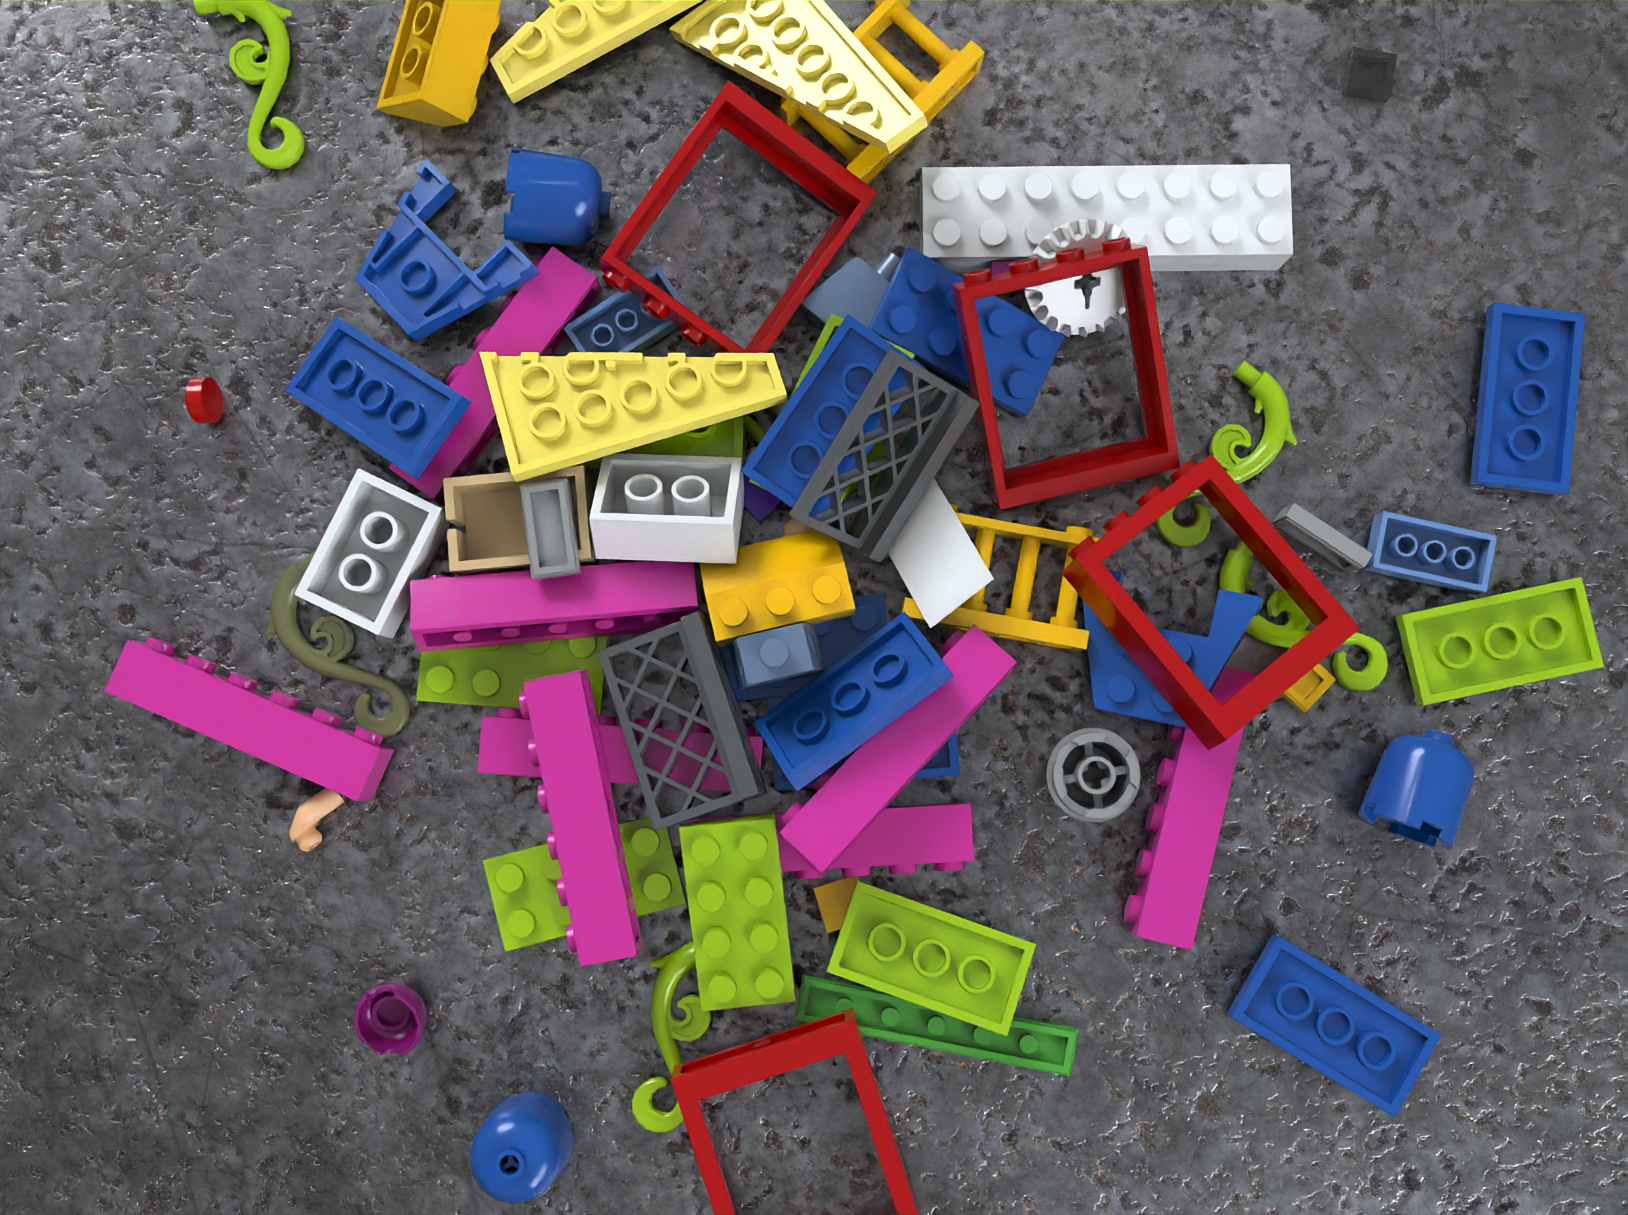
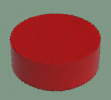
M211 377L191 379L185 389V404L190 417L198 424L218 422L223 413V398L217 382Z

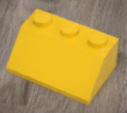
M406 0L376 109L383 113L441 127L468 123L477 106L475 95L480 77L488 65L487 51L491 36L499 25L500 14L498 11L501 0Z
M809 530L738 547L736 564L699 562L712 628L719 647L727 646L739 637L798 623L815 625L855 615V604L838 540L818 530Z

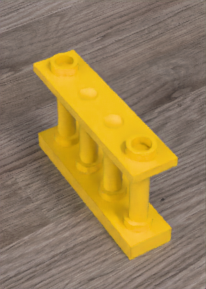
M877 0L873 8L874 12L852 34L924 113L928 124L980 71L985 52L972 40L961 51L957 48L951 50L907 9L910 6V0ZM893 22L940 64L938 68L940 72L930 83L926 80L920 81L876 41ZM784 97L780 101L782 104L780 106L782 121L791 126L800 116L804 118L847 159L845 162L847 165L846 169L867 185L916 137V135L889 154L872 144L866 146L864 143L858 145L846 132L833 123Z
M950 504L964 529L977 532L974 546L988 570L995 536L1022 540L1011 606L1010 608H1005L1004 615L986 612L987 604L983 603L986 586H984L935 626L968 631L975 624L989 636L1077 652L1086 650L1089 631L1077 629L1078 621L1074 620L1078 593L1064 576H1062L1056 617H1051L1050 624L1033 621V613L1028 611L1040 544L1066 548L1065 569L1073 560L1068 553L1089 536L1095 542L1100 539L1093 537L1094 531L1083 527L1067 526L1066 531L1061 532L957 513L958 506ZM905 597L902 603L901 614L905 611L913 622L927 624L914 599Z

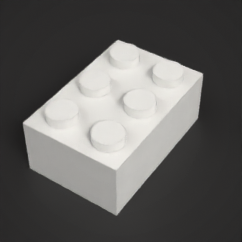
M624 453L604 456L589 517L596 559L736 564L744 507V478L741 472L743 468L742 457Z
M358 468L294 595L377 635L393 639L410 606V580H421L424 578L451 524L446 520L445 510Z

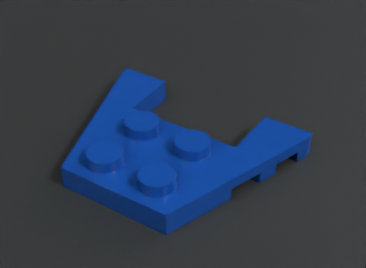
M427 159L420 164L416 171L420 177L411 193L405 191L397 206L401 210L390 230H382L355 277L357 282L415 341L426 337L530 280L540 272L509 239L472 272L425 225L426 221L458 191Z
M1109 570V572L1122 586L1124 574L1122 572ZM1219 589L1208 637L1161 628L1157 629L1211 693L1233 652H1236L1243 640V635L1253 618L1261 610L1263 598ZM1083 600L1085 628L1089 631L1087 646L1094 708L1190 729Z

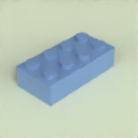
M659 265L643 275L686 307ZM627 289L625 293L616 292L563 328L578 352L640 353L679 326L667 317L661 321L650 315L640 305L643 300Z
M1382 511L1373 516L1367 550L1373 555L1363 570L1474 595L1487 592L1497 536Z

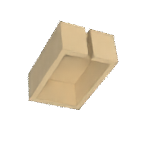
M584 465L570 466L519 482H515L511 472L443 478L446 520L457 527H466V534L458 529H447L450 572L459 576H469L480 571L505 573L517 572L530 567L520 485L566 478L570 484L580 563L597 565L598 559L595 556L589 522L593 504L592 480L589 471Z

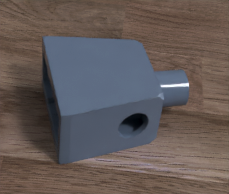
M888 252L873 269L861 258L854 257L801 302V315L821 332L831 313L843 319L849 314L868 328L900 262V258Z
M798 623L736 638L728 645L739 691L825 670L814 624Z

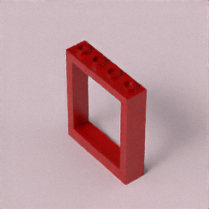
M728 80L602 255L598 268L604 272L602 278L614 289L625 293L628 289L643 301L640 305L650 315L661 321L665 317L672 320L680 327L679 334L692 345L701 348L704 344L716 354L767 353L878 192ZM721 128L725 129L838 214V217L745 349L625 263Z
M1130 237L1102 242V250L1087 254L1084 253V248L1082 247L1063 250L1055 253L1056 261L1039 265L1037 258L1015 261L1009 264L1010 271L992 275L991 269L968 272L963 274L964 282L951 285L972 397L980 402L975 413L991 498L1000 510L1180 467L1147 246L1131 243ZM1119 267L1145 437L1006 469L975 300Z
M1209 455L1197 465L1191 459L1170 475L1169 478L1174 483L1165 490L1157 484L1136 501L1140 509L1131 516L1123 510L1102 527L1107 534L1095 542L1089 536L1068 553L1073 560L1061 572L1208 751L1227 741L1360 629L1212 455ZM1197 489L1201 491L1315 625L1314 629L1222 705L1218 703L1102 563Z
M853 1008L674 1066L671 1082L714 1215H736L699 1100L844 1053L846 1054L897 1215H920Z

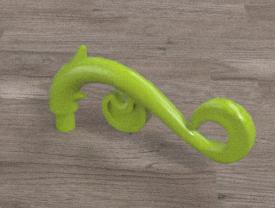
M194 0L198 15L220 12L222 16L233 14L240 22H245V16H248L262 27L269 43V52L265 62H256V59L260 55L265 54L266 50L257 41L251 39L238 41L231 48L229 61L232 70L241 81L250 85L263 84L248 128L247 145L251 156L268 169L282 170L291 167L299 161L305 146L302 131L293 122L282 117H273L271 119V126L279 128L284 134L283 144L279 148L266 149L261 141V131L287 77L290 63V42L282 18L292 16L291 10L279 7L268 0Z
M1245 360L1235 369L1233 375L1249 387L1247 392L1255 398V413L1259 414L1263 410L1265 429L1262 439L1249 456L1240 459L1235 455L1234 448L1236 446L1244 449L1251 446L1250 434L1239 424H1227L1214 433L1208 450L1209 454L1217 460L1236 484L1245 482L1266 468L1280 452L1284 441H1287L1292 446L1297 444L1292 430L1288 400L1282 387L1268 372L1260 373ZM1197 489L1185 499L1201 495L1202 493ZM1195 502L1193 507L1196 510V519L1188 527H1182L1173 519L1175 507H1173L1156 520L1158 532L1165 541L1173 546L1182 548L1196 546L1205 540L1210 532L1211 517L1207 506L1203 502Z
M1240 540L1235 550H1229L1224 559L1219 578L1220 590L1247 594L1246 586L1249 588L1254 586L1249 576V570L1254 563L1251 560L1253 553L1242 540ZM1284 589L1272 593L1267 601V611L1269 617L1272 618L1277 617L1280 612H1285L1288 618L1286 624L1275 625L1258 614L1253 618L1246 630L1248 634L1258 640L1286 648H1291L1311 631L1305 630L1309 625V618ZM1355 632L1341 645H1357L1361 647L1368 655V663L1363 670L1354 671L1349 668L1346 662V652L1340 651L1335 653L1333 657L1334 674L1338 683L1347 690L1355 692L1370 691L1380 685L1386 676L1388 669L1387 653L1382 644L1374 638Z
M693 941L664 957L650 962V967L660 969L651 994L650 1014L653 1032L671 1076L674 1066L682 1064L676 1039L680 1041H693L700 1038L709 1028L712 1018L711 1011L701 1012L700 996L695 994L686 995L677 1001V1007L684 1009L687 1013L686 1018L682 1020L676 1019L671 1009L672 998L680 980L688 972L696 968ZM662 1076L652 1077L643 1082L635 1090L632 1099V1112L636 1121L643 1128L654 1133L670 1132L684 1122L678 1101L670 1112H662L653 1106V1093L659 1088L667 1086V1080Z

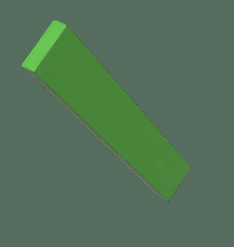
M803 973L794 1022L805 1024L853 1008L863 1036L1071 1077L1079 1032L1077 1027L1014 1015L1008 1035L1005 1036L862 984Z

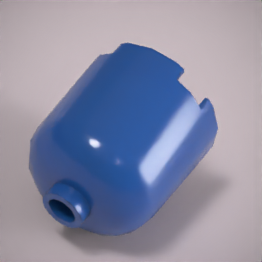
M512 148L508 160L505 192L515 193V195L511 198L510 214L504 213L505 240L560 245H582L591 240L597 232L600 219L609 220L611 192L602 191L601 175L597 168L589 161L580 158Z
M1426 730L1425 736L1411 734L1397 737L1385 749L1358 814L1372 824L1375 822L1376 817L1392 823L1390 833L1434 848L1437 841H1440L1443 847L1451 850L1473 786L1475 774L1473 764L1462 751L1453 747L1455 740L1444 733Z
M528 1091L521 1095L510 1096L493 1108L474 1136L470 1152L472 1175L482 1191L495 1200L515 1204L531 1201L550 1188L571 1159L575 1142L571 1123L564 1114L565 1109L561 1104L548 1095ZM508 1155V1161L504 1163L503 1158ZM510 1166H514V1167H516V1168H518V1169H516V1170H510V1169H508V1168H509Z

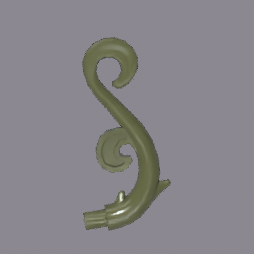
M314 551L300 564L294 562L278 579L272 593L271 613L265 638L270 640L277 634L280 642L291 656L305 667L321 675L385 691L393 703L390 713L384 717L375 716L370 711L369 701L372 697L371 693H362L355 703V722L358 726L383 735V738L393 736L403 729L409 719V698L404 690L392 680L341 662L352 650L355 640L352 628L347 621L336 615L322 616L313 623L311 639L319 640L322 637H326L328 646L324 650L314 648L302 635L298 626L296 616L297 604L299 602L303 606L306 604V600L294 594L316 552Z

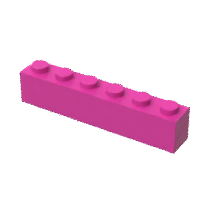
M553 246L545 256L540 254L534 259L532 263L540 272L535 277L526 281L518 292L514 290L506 297L500 308L501 316L493 327H486L481 331L473 344V349L475 350L465 364L457 365L448 376L446 385L464 396L471 404L418 480L393 463L388 467L442 506L445 505L443 478L466 476L500 430L479 352H496L498 356H521V352H539L540 356H554L568 338L563 327L586 313L603 290L596 276Z
M618 560L612 564L601 565L580 563L581 574L533 580L531 578L530 567L517 572L494 573L491 571H480L469 576L448 577L432 575L426 579L410 580V630L419 652L652 632L681 621L680 617L698 611L694 562H635L633 560Z
M975 624L965 634L957 630L940 649L945 654L942 660L954 677L849 753L850 757L838 770L833 766L826 770L812 786L818 792L805 805L797 801L780 819L779 822L785 826L779 832L780 837L821 876L833 866L1012 672L1017 662Z
M149 636L146 642L127 640L104 690L105 692L355 801H372L394 752L393 748L381 744L383 735L361 726H357L355 732L339 725L342 720L341 717L319 708H315L313 714L298 708L299 699L281 691L273 690L271 696L258 691L256 687L259 682L242 674L231 672L228 678L214 672L217 667L216 663L193 654L189 655L188 660L173 654L176 646L161 639Z
M1225 666L1211 694L1222 705L1256 677L1257 674ZM1173 725L1168 726L1167 739L1172 741L1168 759L1163 758L1160 762L1156 778V784L1162 787L1158 803L1151 804L1146 818L1145 828L1147 831H1151L1147 849L1139 851L1135 864V876L1140 877L1136 895H1129L1124 910V922L1129 923L1127 931L1135 936L1192 950L1244 726L1227 741L1209 751L1191 729Z
M584 668L530 679L523 683L524 691L519 692V706L523 719L530 720L534 738L528 741L529 755L532 765L534 767L540 766L543 785L538 786V799L543 814L549 813L553 831L548 832L547 835L548 848L552 860L559 859L562 878L557 879V892L561 906H568L572 924L567 925L566 934L570 952L578 953L580 967L637 956L643 943L588 670Z
M497 708L496 717L482 716L478 773L542 777L540 766L534 767L529 755L528 741L534 738L530 720L523 719L520 709ZM597 715L610 783L640 785L622 727L616 726L617 717ZM635 718V723L646 728L651 719ZM660 720L655 732L677 743L686 722H681V731L663 730V720ZM695 723L684 747L706 757L714 742L713 734L709 733L708 727ZM745 726L762 774L763 737L755 736V727ZM636 730L639 741L641 742L644 733ZM652 738L644 753L647 766L662 773L674 748ZM681 752L669 777L692 788L703 763ZM717 752L713 761L722 765L719 753ZM710 767L700 789L731 792L726 774ZM651 775L653 785L656 786L659 779ZM668 783L665 785V787H674Z
M968 802L887 806L830 869L842 868V876L870 875V867L888 866L889 874L917 872L916 864L935 863V871L963 870V861H974L971 804ZM786 812L775 813L782 872L795 871V879L822 878L823 876L814 870L780 837L779 832L785 826L779 821ZM772 813L697 817L688 820V823Z

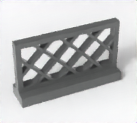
M889 349L789 515L802 524L861 550L868 557L881 563L975 413L980 402L894 350ZM900 366L905 371L906 386L889 393L888 383ZM936 387L923 409L920 410L919 394ZM907 399L908 416L892 422L890 406ZM879 411L881 427L863 434V424L868 416ZM910 428L901 445L895 451L893 435ZM882 440L884 456L867 463L865 447ZM854 453L856 468L838 475L837 467L843 457ZM885 469L873 490L870 491L868 476ZM857 481L859 496L842 503L840 488ZM829 494L831 508L815 516L809 514L818 498ZM860 509L848 531H846L844 516Z
M699 611L680 617L681 621L597 652L655 831L669 828L768 793L719 646L716 643L710 619ZM679 634L684 647V653L675 668L656 659L655 656L664 639ZM651 645L647 654L638 650ZM629 652L644 658L633 684L618 677L613 658ZM688 662L693 676L684 672ZM652 663L673 673L662 698L640 688ZM681 677L695 683L699 692V697L691 712L669 702ZM621 685L630 689L626 698ZM637 693L659 703L647 728L633 722L629 711ZM666 707L688 717L677 743L655 732ZM703 707L708 721L699 717ZM695 722L710 728L714 737V742L706 757L684 747ZM636 730L644 733L641 742L639 741ZM652 738L674 748L662 773L647 766L644 753ZM681 752L703 763L692 788L669 777ZM717 752L719 753L722 765L713 761ZM710 767L726 774L732 794L713 799L699 792ZM651 775L659 779L655 788ZM666 783L688 793V796L679 813L664 818L658 799ZM695 798L706 802L691 808Z

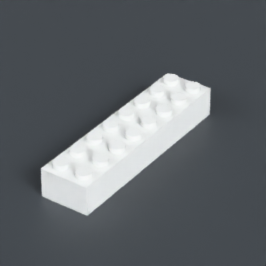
M1290 164L922 167L919 183L920 253L955 273H968L989 269L991 261L1030 259L1038 244L1052 231L1066 223L1088 218L1114 223L1126 231L1135 243L1147 246L1151 271L1278 270L1293 255Z

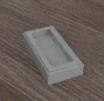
M566 478L520 485L531 578L533 580L581 574L569 480Z
M1296 503L1281 509L1273 521L1276 527L1347 573L1365 568L1373 555Z

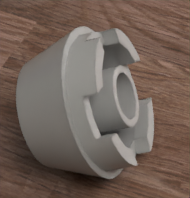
M1084 728L1070 733L1056 745L1047 764L1046 777L1052 798L1065 813L1085 822H1103L1119 816L1132 804L1139 790L1141 772L1135 752L1122 737L1106 729Z

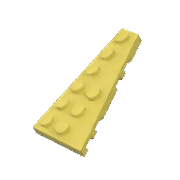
M479 352L511 474L515 482L788 402L787 393L774 353H717L714 357H686V353H668V357H644L643 353L569 352L567 356H540L539 352H521V356H498L496 352Z

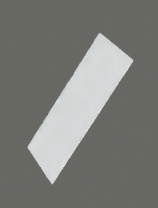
M883 472L869 483L870 491L873 490ZM933 478L888 551L890 558L930 629L994 579L936 480Z

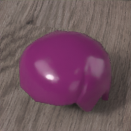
M385 983L371 987L361 997L356 1005L353 1023L359 1039L373 1049L376 1055L397 1053L399 1057H404L420 1042L425 1031L427 1011L424 1000L414 989L399 983Z

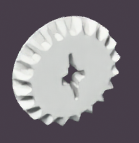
M1088 218L1075 220L1058 227L1048 234L1038 244L1030 258H1037L1039 265L1056 261L1055 253L1067 249L1082 247L1084 248V253L1087 254L1102 250V242L1130 237V235L1121 227L1106 220ZM1119 267L1091 273L1093 277H1096V280L1088 283V289L1085 290V294H1083L1080 286L1074 283L1075 280L1082 278L1081 275L1025 288L1026 300L1038 321L1042 322L1052 332L1057 331L1067 337L1070 335L1087 337L1088 333L1105 332L1106 326L1113 322H1121V315L1126 311Z

